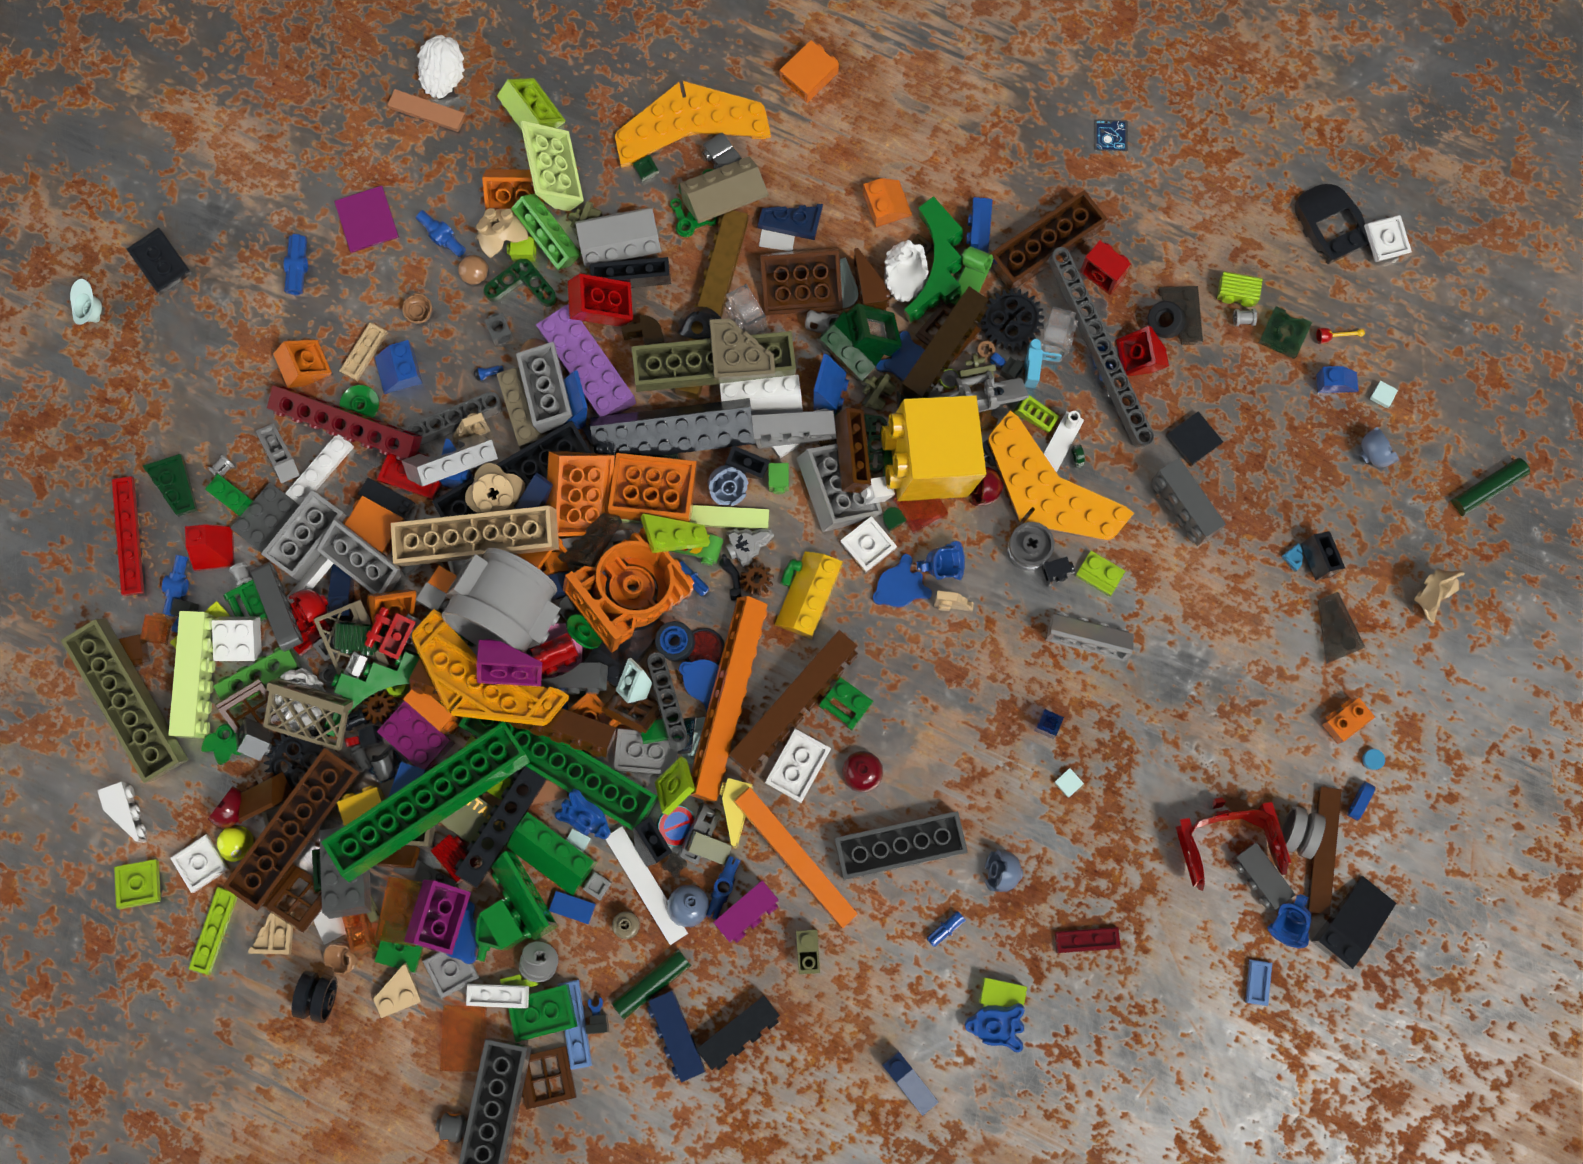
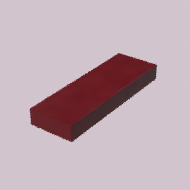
M1119 927L1055 932L1057 953L1121 949Z

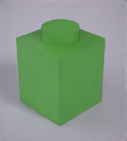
M769 463V492L784 494L785 491H789V463Z

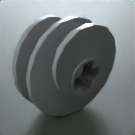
M536 941L529 943L524 947L520 957L519 971L529 981L544 982L550 979L555 974L558 966L556 950L544 942Z

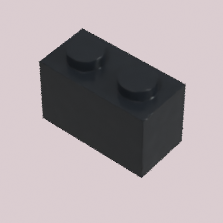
M1330 531L1314 534L1300 544L1316 581L1333 577L1345 569Z

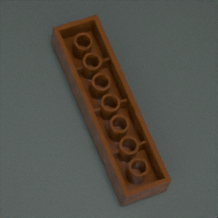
M838 630L729 754L731 760L748 775L752 772L754 774L757 773L763 766L762 760L766 756L770 758L776 751L775 745L779 741L783 743L790 735V728L793 725L797 727L804 719V712L806 710L810 712L817 704L816 701L819 695L824 696L831 688L830 683L833 679L837 681L843 675L844 667L847 664L850 666L857 659L858 645Z
M325 747L222 887L258 911L262 908L264 902L294 865L335 809L337 802L342 799V796L346 794L360 775L362 769L335 750Z

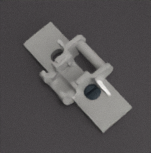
M987 371L986 374L960 379V377L955 378L956 391L929 396V398L977 396L979 412L996 409L1001 404L1029 398L1022 378L994 382L991 371ZM984 382L985 388L983 391L971 392L969 385Z

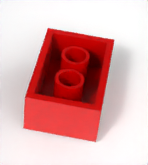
M580 273L568 280L570 319L621 327L633 320L631 282Z

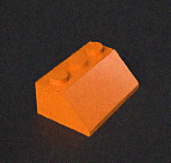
M486 169L483 174L485 211L489 208H494L495 210L511 209L521 196L535 194L530 169Z

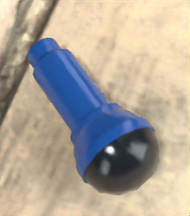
M503 365L486 369L478 367L474 371V377L478 381H483L487 376L503 372Z

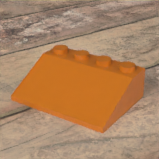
M568 451L549 452L547 480L553 484L545 506H551L556 509L558 537L586 536L609 532L610 515L608 505L615 455Z
M616 453L608 505L610 518L642 521V514L691 522L697 461Z

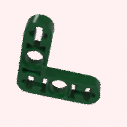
M528 259L518 260L484 286V294L492 302L500 300L522 282H524L543 306L551 307L557 301L553 288ZM521 266L527 267L528 270L526 272L521 270ZM512 276L514 281L511 284H505L503 282L504 278ZM533 279L541 280V284L538 287L531 286ZM499 282L501 283L502 287L504 288L503 290L501 289V287H499V285H498ZM543 289L547 295L551 296L550 300L545 299L541 292ZM489 290H496L497 293L495 295L492 293L490 294Z
M864 414L866 435H868L869 463H873L874 454H882V456L878 455L877 463L881 465L873 468V465L869 464L870 473L877 474L883 470L885 450L882 447L876 450L871 446L872 441H881L882 427H880V434L876 435V426L873 425L880 422L882 426H887V421L882 416Z

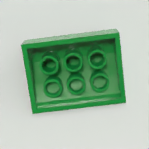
M508 851L502 853L493 864L492 869L494 872L491 874L497 884H502L504 888L502 893L505 899L513 903L515 908L512 910L517 919L523 920L525 924L523 929L528 938L532 937L534 940H538L557 928L558 924L518 856Z

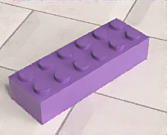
M569 304L536 324L539 333L546 343H555L559 362L566 372L570 375L573 371L578 370L585 399L598 417L621 414L637 404L634 395L583 322L570 319Z

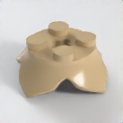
M489 208L484 212V216L476 225L477 234L475 239L479 241L482 251L489 258L501 251L505 240L517 243L528 239L527 229L518 217L513 214L511 209L495 210L494 208Z
M484 463L476 471L474 482L466 491L465 502L473 511L479 513L513 510L515 503L520 500L525 491V482L515 474L504 473L501 467L496 464ZM491 488L499 491V494L496 495L497 499H493V496L490 497Z
M1437 568L1424 582L1426 587L1423 591L1420 590L1414 600L1422 607L1426 618L1430 622H1435L1437 608L1440 607L1442 599H1446L1459 591L1457 577L1464 575L1463 571H1445Z

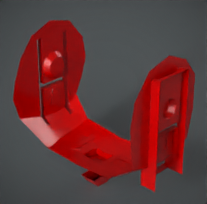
M1222 797L1214 798L1213 809L1222 808L1226 801ZM1272 802L1263 803L1258 810L1218 811L1214 816L1197 820L1193 825L1190 818L1180 819L1181 825L1175 826L1193 887L1197 886L1198 890L1203 891L1205 878L1201 856L1192 833L1199 827L1219 821L1243 819L1264 829L1275 866L1281 875L1287 874L1288 866L1292 862Z

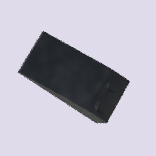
M656 619L646 626L635 628L633 636L620 644L618 649L612 653L602 641L600 646L593 649L583 663H602L607 665V682L617 688L628 658H632L638 664L655 642L657 631L665 623L660 619Z
M1361 876L1313 938L1312 942L1345 969H1354L1397 903L1364 876Z

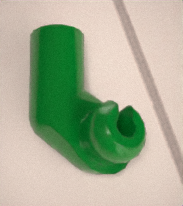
M796 559L789 561L783 571L781 585L790 586L794 570L800 571L802 569V561Z

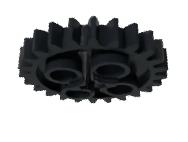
M1011 288L1010 293L1007 294L1003 289V295L1000 296L996 292L995 300L989 298L990 305L986 304L989 308L983 316L985 318H982L980 321L981 324H984L981 326V329L986 331L984 334L985 338L991 337L989 341L991 343L996 342V348L1004 345V351H1006L1009 346L1012 352H1014L1015 346L1022 350L1023 344L1028 347L1029 341L1036 339L1035 335L1041 336L1039 329H1044V324L1041 322L1045 321V316L1042 315L1043 308H1039L1040 301L1034 303L1035 296L1028 298V291L1022 295L1021 289L1014 293L1013 288ZM1010 304L1017 305L1015 309L1007 308ZM1026 316L1031 318L1029 322H1024L1021 319ZM1002 318L1003 322L995 323L994 319ZM1011 330L1018 332L1015 336L1008 335V332Z
M281 734L282 740L274 739L276 746L272 745L270 749L272 753L266 755L270 759L265 761L264 764L269 765V768L264 772H273L274 775L283 772L292 790H294L299 783V773L305 774L308 771L306 768H310L312 765L309 762V756L313 754L317 758L325 747ZM293 744H297L299 747L297 754H294L291 750ZM283 753H286L291 759L284 757ZM300 759V762H299V763H300L302 766L297 767L298 763H297L296 761H294V760ZM283 761L286 762L288 765V770L286 772L282 771L281 769V763Z

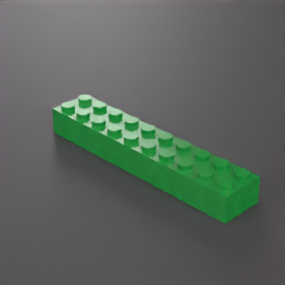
M463 717L458 726L479 738L502 722ZM505 722L530 760V763L525 765L526 767L569 793L572 789L579 790L587 801L596 805L605 815L633 831V827L647 819L658 801L657 795L582 750H576L563 742H554L549 737L543 735H534L529 730L523 728L517 729Z
M502 722L321 841L340 875L348 882H351L530 763V760L505 722Z

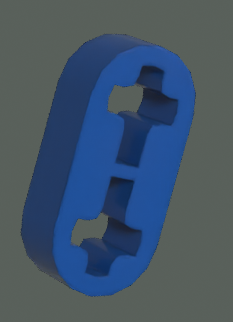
M1366 781L1361 785L1347 812V816L1356 821L1361 818L1374 794L1375 786Z

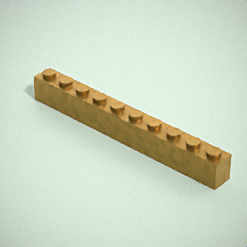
M732 210L724 213V215H720L718 226H720L719 233L716 232L714 235L713 244H715L714 250H710L708 257L710 265L709 268H705L703 275L705 283L704 286L699 288L698 297H700L699 304L696 303L694 308L708 307L722 318L749 222L747 213ZM695 321L692 323L691 329L694 333L699 334L703 331V325L701 322ZM689 338L688 340H685V341L704 340V339H693V338ZM703 386L675 388L676 395L699 400Z

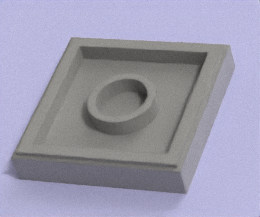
M438 952L423 961L441 999L480 978L474 964H466L462 960L449 957L444 953Z

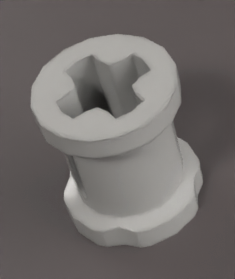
M1256 308L1246 311L1235 309L1233 313L1234 326H1239L1240 324L1255 326L1257 323Z
M221 454L220 459L207 469L215 476L217 474L223 476L230 468L235 466Z
M245 562L237 563L229 569V572L233 574L237 582L236 587L253 580V577H250L246 569L247 564Z

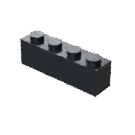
M668 257L590 264V274L592 276L631 282V288L671 284Z
M764 995L696 1050L711 1070L715 1067L717 1070H720L728 1063L726 1059L733 1054L736 1057L745 1050L743 1046L749 1040L754 1043L762 1036L760 1031L766 1027L770 1030L779 1023L777 1018L780 1014Z

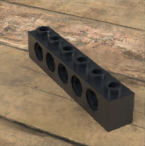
M526 766L523 770L519 769L512 779L515 781L511 788L507 786L501 795L503 801L499 806L496 804L489 814L492 818L488 824L485 822L482 824L478 831L480 834L476 842L474 840L471 841L466 849L469 852L464 860L460 858L454 868L456 870L455 876L476 889L546 783L544 777ZM519 786H526L529 790L528 793L524 796L519 795L516 792ZM513 803L517 806V810L510 814L505 811V806ZM502 821L506 827L503 831L498 832L493 828L494 823ZM485 839H491L494 842V846L489 850L484 849L481 845ZM473 857H479L482 859V864L480 867L474 868L470 865V860Z

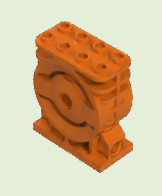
M642 527L639 533L634 532L631 534L630 539H624L621 543L608 549L596 567L583 566L574 573L571 571L566 574L563 591L612 653L618 649L620 644L633 636L635 628L654 622L662 613L670 611L674 605L677 606L683 599L689 598L693 591L694 581L690 575L683 572L681 564L677 559L671 557L669 551L652 553L644 527ZM603 571H605L611 579L609 583V595L612 601L606 595L605 586L607 577L603 574ZM653 578L655 579L658 588V595L656 598L657 604L653 601V596L655 593V583ZM633 585L637 590L631 591L627 586ZM591 590H593V597L589 593Z

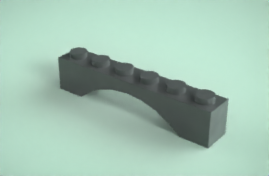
M580 663L563 675L541 679V686L567 691L568 694H580V691H586L588 694H599V691L607 690L608 666L602 663Z

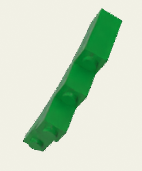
M934 196L918 207L919 217L928 228L933 240L934 262L925 287L917 298L904 309L905 317L910 323L913 320L920 319L929 308L936 307L940 300L947 305L949 302L956 301L961 294V285L951 273L955 274L962 266V257L953 246L961 242L963 229Z
M404 649L399 659L395 661V665H398L397 668L373 659L371 664L367 663L363 675L366 678L357 677L341 670L340 675H335L331 686H334V693L339 694L340 697L354 701L353 709L364 699L380 690L395 685L410 684L409 678L420 656L415 652ZM333 712L331 718L336 725L341 721V714ZM326 720L324 727L329 730L331 726ZM333 730L327 733L328 735H331L333 737L335 736Z

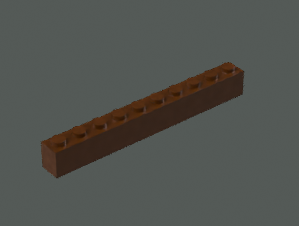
M420 658L409 678L410 688L416 693H425L441 701ZM562 708L544 726L506 722L517 729L523 728L529 730L534 735H543L549 737L554 742H563L576 750L582 749L590 752L593 756L605 758L608 755L616 733V727Z

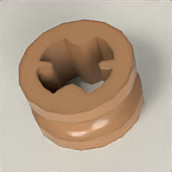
M983 341L978 345L977 356L979 358L985 357V361L990 360L995 352V346L989 341ZM984 347H988V351H991V353L988 352V355H985L982 350H984Z

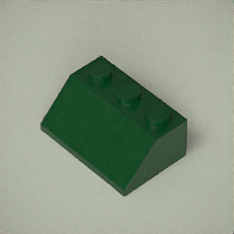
M845 311L816 339L857 381H863L884 356L853 347Z

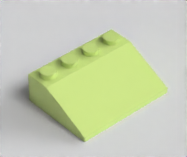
M526 121L520 122L535 194L555 209L571 211L584 200L569 131Z

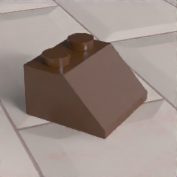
M272 772L262 777L263 782L258 783L256 780L245 786L247 790L241 793V803L239 806L240 822L288 798L293 790L283 772L274 775Z

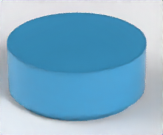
M1371 749L1364 753L1362 762L1367 769L1378 770L1384 766L1385 756L1380 750Z

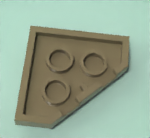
M730 318L710 320L714 380L775 376L773 353L762 347L756 339L739 328Z

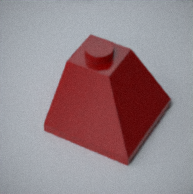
M1151 326L1116 339L1120 362L1127 377L1150 374L1169 367L1166 348Z
M207 524L185 526L186 549L194 571L226 568L235 565L233 530L230 527Z

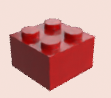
M1099 240L1085 257L1080 273L1111 295L1125 279L1131 263L1126 256L1115 252L1110 244Z

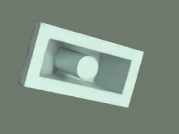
M628 658L616 692L627 703L647 698L652 681L632 658Z

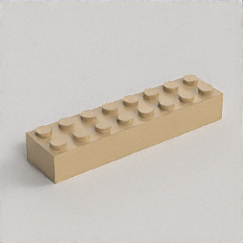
M551 506L391 523L393 564L399 566L467 560L475 554L483 558L488 548H497L512 554L559 550L557 512Z

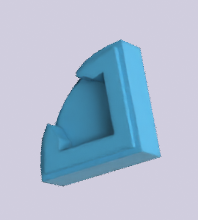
M1299 543L1282 556L1294 572L1301 567L1303 561V550Z

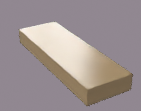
M369 322L339 370L340 373L358 382L388 332Z

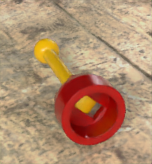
M1318 328L1316 340L1318 344H1324L1337 336L1358 335L1362 337L1365 331L1358 329L1351 332L1332 333L1329 328Z

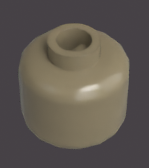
M631 912L618 913L612 922L613 932L621 939L634 938L639 933L640 920Z

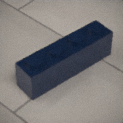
M674 990L650 1000V1006H647L650 1017L655 1018L658 1026L655 1029L660 1039L663 1038L666 1046L663 1049L668 1059L671 1058L674 1066L671 1068L675 1079H680L682 1083L706 1072Z

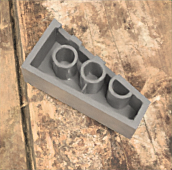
M820 409L816 412L804 411L799 413L752 415L754 439L758 449L837 439L834 413L829 411V409Z

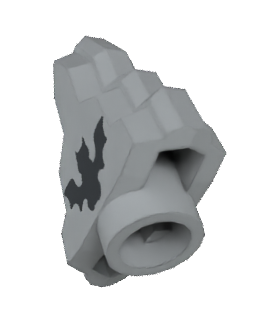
M735 528L726 532L730 543L725 546L731 559L737 558L744 568L752 563V558L759 555L760 548L767 545L774 537L771 529L760 528L752 532L748 529L739 531Z

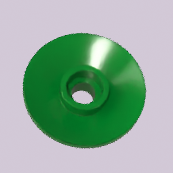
M356 385L343 393L339 406L374 418L379 410L380 403L378 395L373 389L365 385ZM364 404L362 409H358V406Z
M572 615L567 619V631L578 644L589 649H595L600 646L602 640L582 615Z

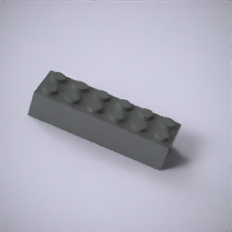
M958 811L834 839L843 881L968 853Z
M495 1038L485 1039L459 1164L508 1163L532 1046Z

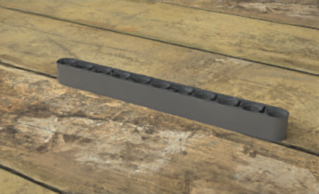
M1058 247L1049 257V265L1132 444L1136 448H1144L1154 440L1153 431L1070 252L1064 247ZM1055 255L1062 256L1063 262L1057 261ZM1064 273H1069L1072 280H1067L1064 277ZM1072 291H1077L1080 294V298L1074 297ZM1080 309H1086L1088 316L1082 315ZM1089 326H1093L1096 329V334H1092L1089 331ZM1097 344L1103 345L1105 351H1099L1097 349ZM1105 362H1110L1113 365V370L1107 369ZM1114 380L1120 381L1121 388H1117L1114 385ZM1122 398L1129 400V406H1125L1122 403ZM1135 416L1138 419V424L1132 423L1130 417ZM1139 434L1145 435L1146 442L1140 441Z

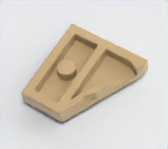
M471 413L467 418L462 419L452 438L456 445L459 439L473 434L483 435L491 432L482 413Z
M937 591L934 607H938V610L950 611V609L973 611L974 603L968 602V599L962 597L961 594Z
M291 912L290 915L294 917L295 912ZM270 913L266 919L265 926L259 931L258 938L254 945L250 947L248 953L291 955L293 927Z
M407 963L400 967L373 998L381 1018L422 1001Z

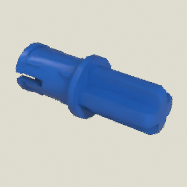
M681 561V569L685 574L690 575L694 581L693 589L700 596H704L709 591V587L698 577L697 572L694 573L684 561Z
M956 911L944 923L941 922V926L927 937V940L933 947H936L948 935L952 936V932L966 920Z

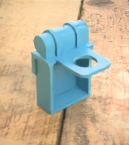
M1039 339L1032 340L1027 348V355L1024 361V385L1027 388H1036L1040 379L1042 360L1059 362L1062 358L1060 354L1043 352Z

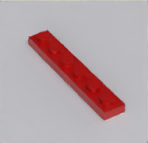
M132 476L112 479L121 595L125 597L144 594L135 479Z

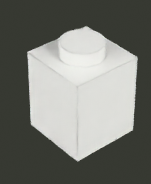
M884 476L872 478L871 485L863 490L861 495L867 505L885 502L894 496L895 492L894 489L887 488Z

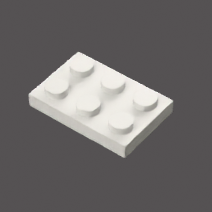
M795 729L765 784L802 803L831 748Z

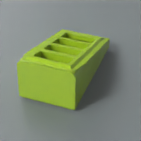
M1030 395L1029 398L1020 400L1013 411L1019 417L1047 433L1051 431L1059 418L1056 413ZM1028 404V408L1024 410V406ZM1035 408L1036 410L1033 415L1030 414L1032 409ZM1042 412L1041 418L1037 419L1039 413ZM1047 416H1049L1050 419L1048 420L1047 424H1044V420Z

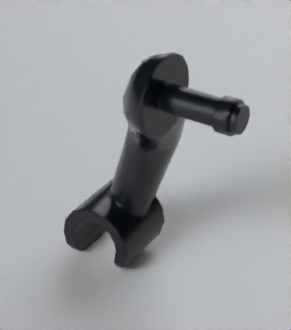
M722 554L719 565L731 575L733 588L729 589L731 600H737L738 597H742L740 574L726 554Z

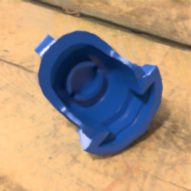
M954 541L946 546L933 549L928 553L926 560L916 561L917 569H921V572L929 571L937 580L946 577H954L961 580L965 569V555L961 542Z
M1300 894L1297 895L1295 903L1282 904L1276 920L1267 927L1269 933L1286 946L1298 949L1308 946L1311 912L1305 907L1308 901L1307 896Z

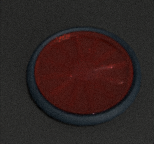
M708 628L694 630L692 633L695 638V646L690 656L685 658L686 662L705 659L719 665L725 646L721 635Z

